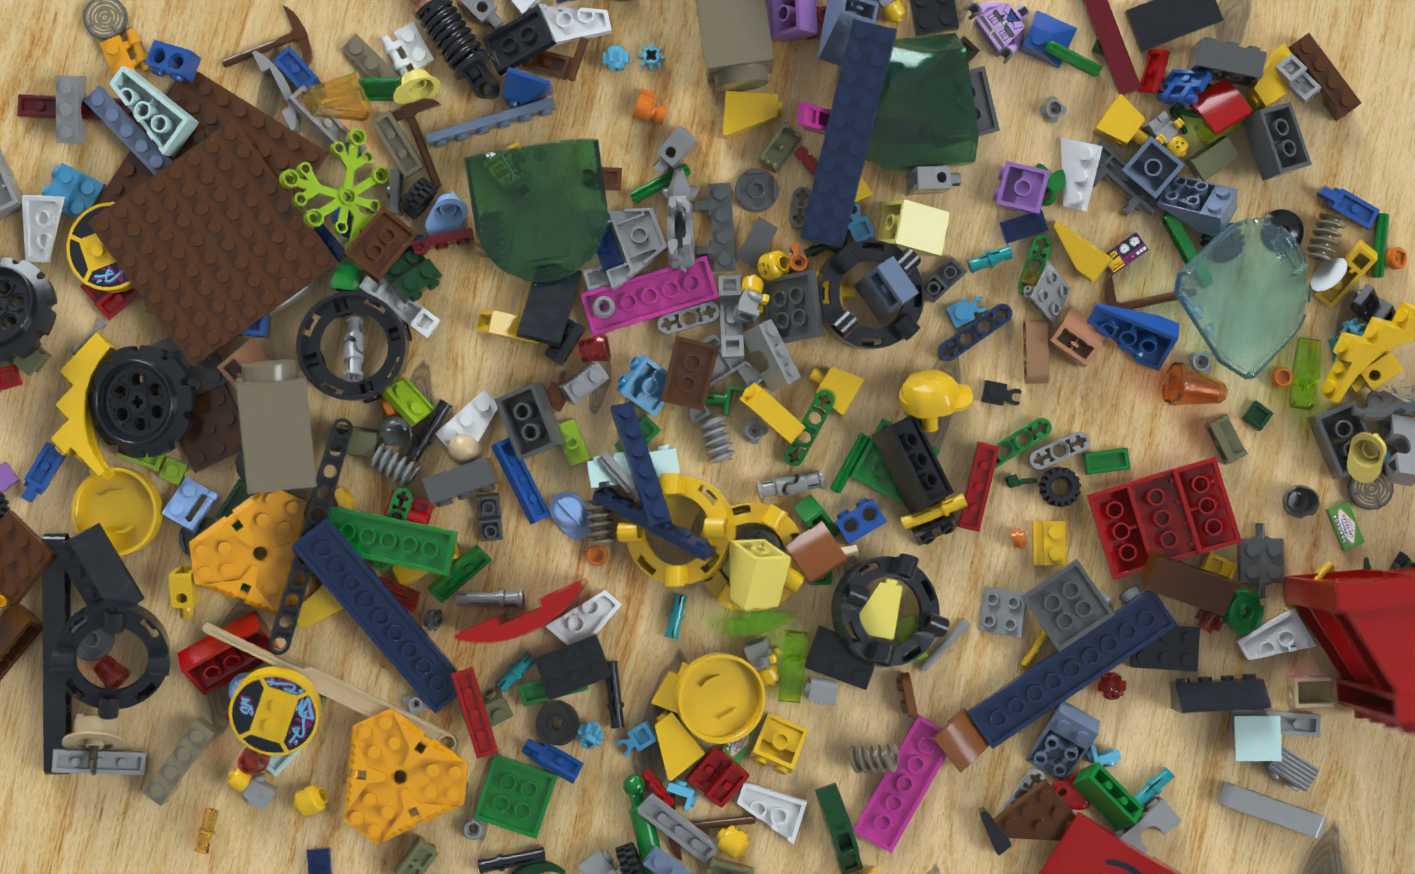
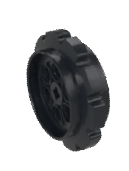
M11 257L0 258V367L12 365L16 357L24 360L38 350L42 345L40 339L43 335L48 336L57 316V313L51 309L53 305L57 304V296L53 284L44 278L45 274L35 265L25 260L18 264Z
M141 345L139 350L137 346H127L113 352L110 355L111 363L102 362L92 379V384L95 385L96 390L93 393H89V410L91 417L98 419V425L95 427L98 434L107 445H118L119 453L132 458H144L146 453L150 458L158 457L175 449L174 442L184 441L194 424L190 413L197 410V393L195 386H190L187 382L191 375L181 360L177 357H170L168 359V351L157 346ZM140 375L142 376V379H143L142 384L140 383V380H139V379H140ZM159 385H160V387H161V392H160V393L158 392V386H159ZM124 388H125V390H126V395H125V396H124V394H123V389H124ZM160 407L163 410L162 416L160 414ZM125 410H127L128 412L127 418L125 416ZM144 420L146 421V427L143 426Z

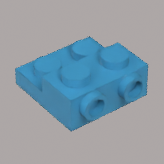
M62 163L61 166L54 168L51 175L54 179L50 186L46 185L41 195L65 197L62 212L77 219L84 211L95 206L106 185Z
M640 354L639 357L635 356L629 364L631 369L627 375L623 374L618 379L616 391L655 417L665 403L661 401L667 371L648 357Z

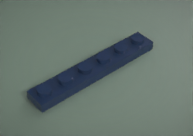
M633 402L612 405L610 411L648 527L653 528L670 524L669 510Z
M603 487L593 494L592 500L703 561L712 557L717 547L711 545L707 539L696 537L691 534L690 530L678 527L672 521L670 524L649 528L642 507L636 504L633 499L619 495L613 488Z

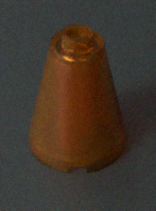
M1174 362L1166 372V374L1170 375L1168 381L1164 380L1162 394L1164 402L1169 403L1168 405L1220 404L1227 398L1228 389L1224 382L1184 363Z

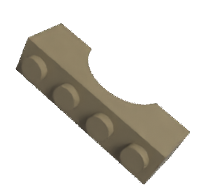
M204 718L195 720L143 794L160 806L167 803L181 785V781L189 768L208 748L220 730Z

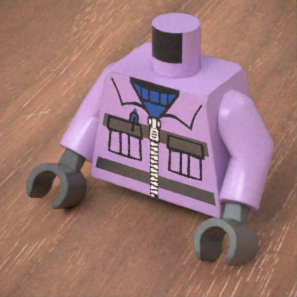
M971 3L964 9L972 13L968 18L970 20L975 18L973 21L974 26L996 54V57L999 55L1005 58L1003 64H1006L1019 50L1024 37L1022 31L1025 28L1021 20L1029 15V11L1023 4L1013 10L1008 3Z

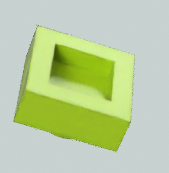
M167 457L159 477L180 486L190 465Z

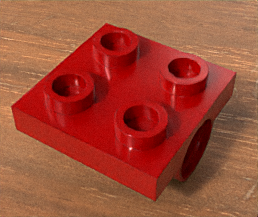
M396 490L391 491L384 516L387 515L392 496ZM406 493L398 494L401 502L399 506L394 505V509H402L406 512V508H402L404 501L409 500V497L406 496ZM414 496V501L406 521L429 525L435 504H430L429 500ZM398 512L393 513L391 518L403 520L402 515Z

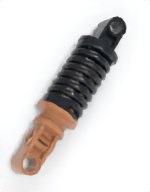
M410 0L416 6L413 11L414 18L421 21V26L425 28L426 34L435 43V47L439 50L440 55L444 57V61L448 63V67L454 71V78L456 80L466 79L477 97L495 99L500 93V86L486 66L490 60V55L480 48L481 44L479 41H475L476 36L471 34V28L466 27L467 22L462 20L460 13H457V7L452 6L453 1ZM488 83L490 92L486 95L484 86Z

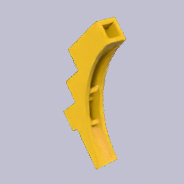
M1401 302L1392 321L1372 317L1363 336L1342 332L1333 349V352L1338 356L1320 393L1332 402L1340 403L1350 385L1373 361L1402 344L1415 341V305Z
M96 332L60 370L65 376L64 381L71 388L55 405L61 410L59 414L67 422L55 433L51 440L56 444L55 449L60 454L76 457L83 464L87 463L89 465V472L98 479L102 477L110 480L115 473L105 461L98 446L94 430V417H91L89 410V393H93L96 390L95 385L92 384L96 370L102 362L111 363L110 355L118 349L106 337Z
M345 487L336 489L335 497L339 507L356 510L353 504L355 498L351 490H346ZM322 584L312 596L302 603L297 623L300 629L307 628L344 610V607Z

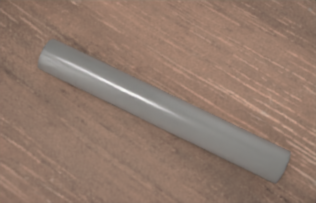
M963 619L919 667L926 672L971 624L966 619Z

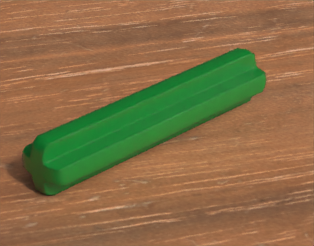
M1055 41L1047 43L1045 51L1091 76H1098L1102 68L1099 64Z
M686 163L676 167L684 169L685 176L691 174ZM673 170L631 191L630 196L633 202L638 203L662 188L669 186Z
M1379 213L1375 221L1373 250L1378 253V259L1371 266V277L1373 278L1384 277L1389 214Z
M863 433L859 434L830 486L832 491L838 494L841 493L870 441L869 436Z

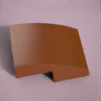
M822 521L785 545L810 584H813L848 560Z
M965 708L947 721L948 724L932 737L960 773L972 764L989 746Z

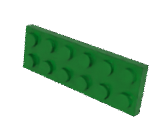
M338 506L330 507L328 518L362 558L450 576L458 531Z

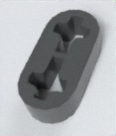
M806 187L797 188L792 195L789 223L795 229H802L804 221H801V224L798 225L796 220H793V217L797 216L798 210H802V218H805L806 212H804V208H807L811 191ZM801 192H805V196L808 197V199L804 200L803 206H799L800 200L796 198V195H800Z

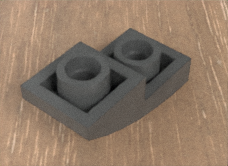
M758 217L736 258L756 268L760 257L765 253L778 227Z
M951 256L923 283L924 294L935 303L967 271Z
M499 493L477 495L481 542L503 540Z

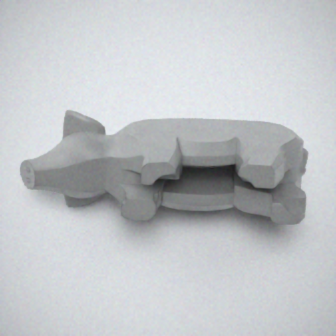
M676 168L673 170L670 185L662 188L661 191L668 201L667 244L669 265L673 269L686 272V268H691L695 264L694 211L690 200L695 198L699 187L690 186L684 169Z

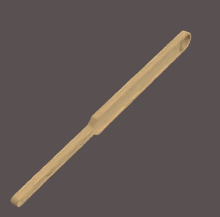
M206 623L202 627L203 632L276 667H285L297 671L314 685L319 694L365 716L372 717L392 707L426 732L425 736L429 739L435 738L440 742L441 738L449 736L454 740V745L449 749L454 751L457 746V738L453 733L313 666L302 668L210 623Z

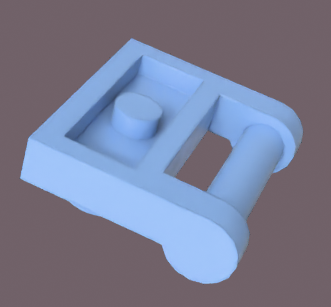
M186 477L163 510L162 515L196 534L199 530V524L214 502H218L220 496ZM202 495L207 497L191 522L187 521V517Z

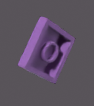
M1007 161L1005 167L1001 166L998 177L999 180H1002L1000 188H995L993 201H996V207L1039 215L1050 171Z

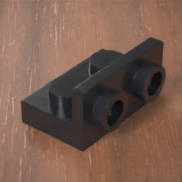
M568 318L560 347L549 345L545 356L563 366L585 332V327Z
M953 512L949 513V516L945 517L943 515L911 528L919 546L922 544L926 545L942 534L947 535L953 532L958 526Z

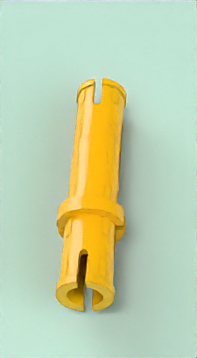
M963 493L947 500L942 499L939 503L916 513L901 517V521L905 531L943 515L945 517L949 516V513L968 505Z

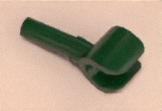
M1176 103L1170 108L1169 113L1176 120L1179 117L1183 120L1179 109H1185V107L1180 105V103ZM1184 124L1180 128L1182 134L1188 133L1186 126Z
M1017 474L1005 477L1009 488L1037 483L1038 481L1037 477L1019 480Z

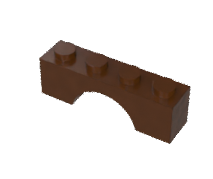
M1307 33L1289 47L1291 53L1307 67L1306 73L1321 86L1320 91L1323 96V104L1336 121L1362 104L1310 33Z

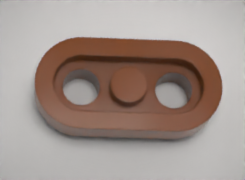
M909 672L901 673L900 678L896 679L898 691H903L904 700L901 701L903 714L907 713L908 717L917 716V707Z

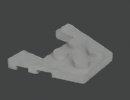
M633 208L622 211L603 210L601 212L584 211L591 232L609 225L614 226L627 263L606 270L613 291L668 250L653 208Z
M714 334L702 341L719 346L710 387L735 371L739 372L748 387L753 383L758 385L764 381L761 373L743 358H722L721 340ZM706 406L704 411L689 408L694 425L710 415Z

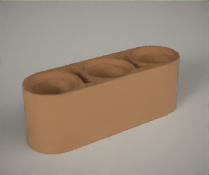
M1024 320L1025 384H1048L1047 320Z

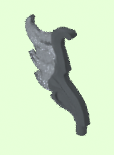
M1398 380L1391 386H1386L1383 383L1376 387L1375 390L1369 392L1366 398L1367 408L1353 407L1351 415L1366 421H1380L1386 419L1394 411H1400L1404 415L1415 414V385L1405 387L1402 385L1405 380Z

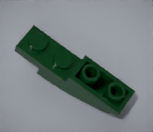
M832 783L815 789L841 874H850L864 869L857 841L837 784Z

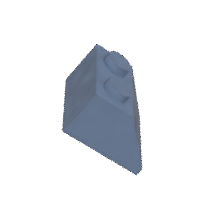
M1150 136L1121 171L1156 199L1185 164Z

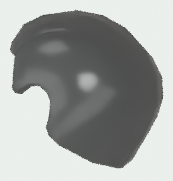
M389 416L380 421L377 429L379 438L382 437L385 445H404L412 439L411 426L403 417Z
M1295 485L1287 489L1283 494L1282 504L1287 514L1302 519L1305 516L1316 513L1320 506L1318 494L1312 488L1305 485Z

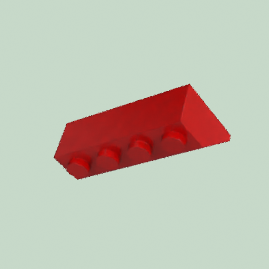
M255 610L221 628L273 653L269 646L271 631ZM211 635L177 653L181 672L204 696L232 681L238 674L248 672L266 662ZM274 640L273 646L279 648L276 640Z

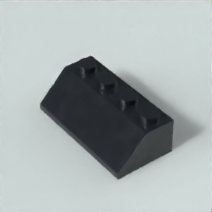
M910 415L871 435L910 515L954 493L917 417Z
M100 523L89 527L52 548L86 605L104 600H124L138 604L145 599Z
M1242 674V678H1234V675H1221L1220 679L1212 680V676L1198 677V681H1190V678H1176V682H1170L1171 709L1180 713L1271 708V701L1264 679L1256 677V674Z

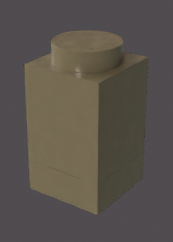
M695 0L707 82L715 81L716 91L726 93V91H748L767 85L769 83L768 74L772 73L774 54L766 1Z
M269 360L241 365L242 378H236V390L247 494L317 487L307 384L304 373H297L296 360Z

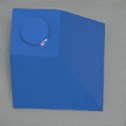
M1037 10L1019 51L1056 68H1060L1062 60L1045 51L1047 43L1055 41L1069 48L1077 28Z
M508 67L502 97L504 101H507L506 105L517 108L552 95L554 89L549 80Z

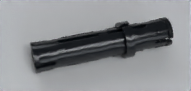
M442 399L439 400L420 434H416V440L406 456L419 462L427 446L432 444L430 442L450 408H452V405Z
M618 661L608 662L613 676L606 678L609 703L607 704V709L610 711L611 729L625 727L622 709L624 702L621 700Z
M544 847L506 855L501 853L493 858L478 860L480 874L497 870L502 872L510 867L546 861Z

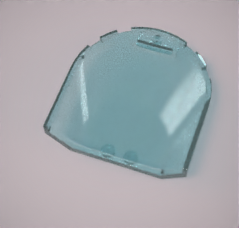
M1245 219L1223 229L1177 273L1174 294L1217 361L1242 378L1253 379L1301 328L1306 318V315L1303 313L1305 304L1310 303L1311 284L1307 285L1305 274L1306 271H1309L1301 247L1284 227H1277L1271 223V220Z

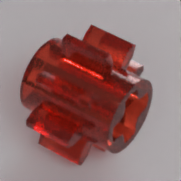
M1201 608L1195 616L1199 620L1196 625L1210 634L1213 630L1219 632L1224 623L1220 621L1221 615Z
M1106 673L1104 676H1101V681L1098 682V691L1103 692V696L1108 700L1119 699L1120 696H1124V691H1126V681H1121V676L1118 673Z

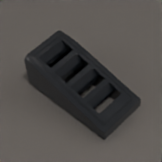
M981 807L979 809L980 817L995 852L999 856L1012 846L1011 840L994 823L992 816L987 810Z

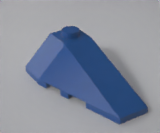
M1096 303L1087 319L1088 324L1106 338L1110 337L1114 340L1120 349L1128 351L1138 363L1158 371L1179 338V323L1155 314Z

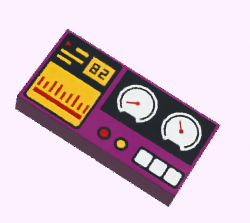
M1137 232L1106 253L1113 258L1107 267L1111 275H1114L1149 250Z

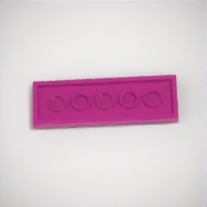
M707 256L695 259V264L691 268H686V272L667 267L631 278L614 291L611 285L580 294L593 337L719 299ZM607 296L613 300L615 310L610 317L600 318L594 313L593 303L598 297ZM605 303L601 304L600 310L607 311L608 305Z
M920 715L916 716L898 748L899 763L895 772L888 770L884 773L853 827V832L892 853L946 758V754L932 738L942 729L941 727Z

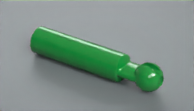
M634 774L624 780L623 789L630 797L632 807L629 809L641 861L643 862L654 845L660 849L661 846L656 826L638 813L637 808L645 801L643 795L645 783L639 775ZM643 865L645 874H655Z

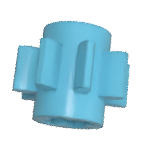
M653 43L648 48L642 46L643 54H638V59L644 60L641 63V68L647 66L650 72L656 66L661 69L659 62L665 60V56L659 55L662 52V47L656 49ZM650 54L651 56H653L655 54L656 60H648L647 55Z
M610 46L607 48V52H603V65H608L609 71L624 70V65H629V54L624 52V47Z
M1358 318L1348 320L1342 323L1345 328L1339 331V333L1346 332L1363 336L1367 327L1366 322H1358Z
M588 721L585 725L580 724L576 739H580L579 743L582 747L593 749L595 745L601 746L605 732L601 731V726L597 722Z

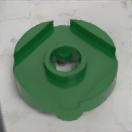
M1247 589L1235 590L1226 614L1222 616L1223 623L1227 624L1228 628L1233 632L1240 634H1249L1248 631L1256 629L1264 616V606L1260 604L1259 600L1261 599L1260 595Z

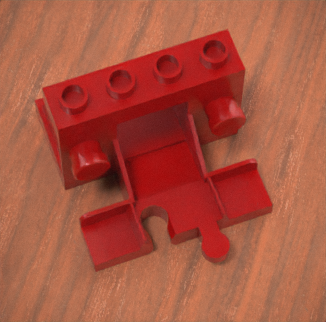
M1415 566L1414 568L1393 570L1358 569L1328 572L1321 580H1314L1319 573L1284 576V583H1282L1284 603L1296 606L1340 675L1339 678H1336L1338 704L1354 709L1355 718H1369V723H1384V728H1400V733L1415 734Z

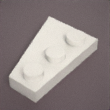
M539 4L556 40V45L579 41L580 37L589 39L612 34L607 10L592 8L573 9L567 8V6L558 5V7L547 6V4Z
M1060 137L1062 170L1065 173L1063 206L1087 211L1103 146Z
M22 195L25 261L50 262L65 197Z
M486 390L482 391L435 434L448 449L451 439L461 434L470 435L479 443L498 411L495 400Z
M604 590L545 627L566 645H570L597 634L622 603L608 591Z
M1295 608L1285 611L1252 630L1249 634L1235 640L1246 660L1317 647Z
M745 781L742 785L737 804L758 819L764 821L774 831L779 832L794 844L807 801Z

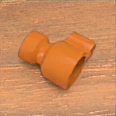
M642 88L632 117L645 122L653 119L655 123L662 125L667 108L662 106L656 107L654 105L655 92Z
M792 243L790 246V251L792 252V255L789 257L790 274L806 271L809 267L806 256L798 252L799 245L797 243Z

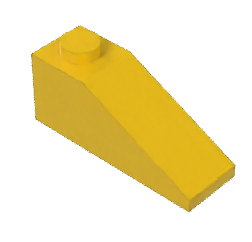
M1055 222L1053 226L1074 266L1081 272L1079 275L1088 282L1091 280L1097 281L1113 258L1062 222Z
M1361 239L1343 258L1347 262V270L1342 279L1333 287L1324 291H1316L1314 294L1331 309L1378 259V253Z

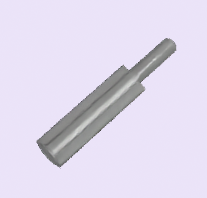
M607 451L603 452L597 458V461L626 493L630 491L640 502L632 478Z

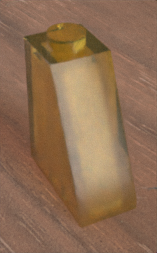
M355 73L308 87L302 96L304 106L310 111L312 116L366 121L374 112Z

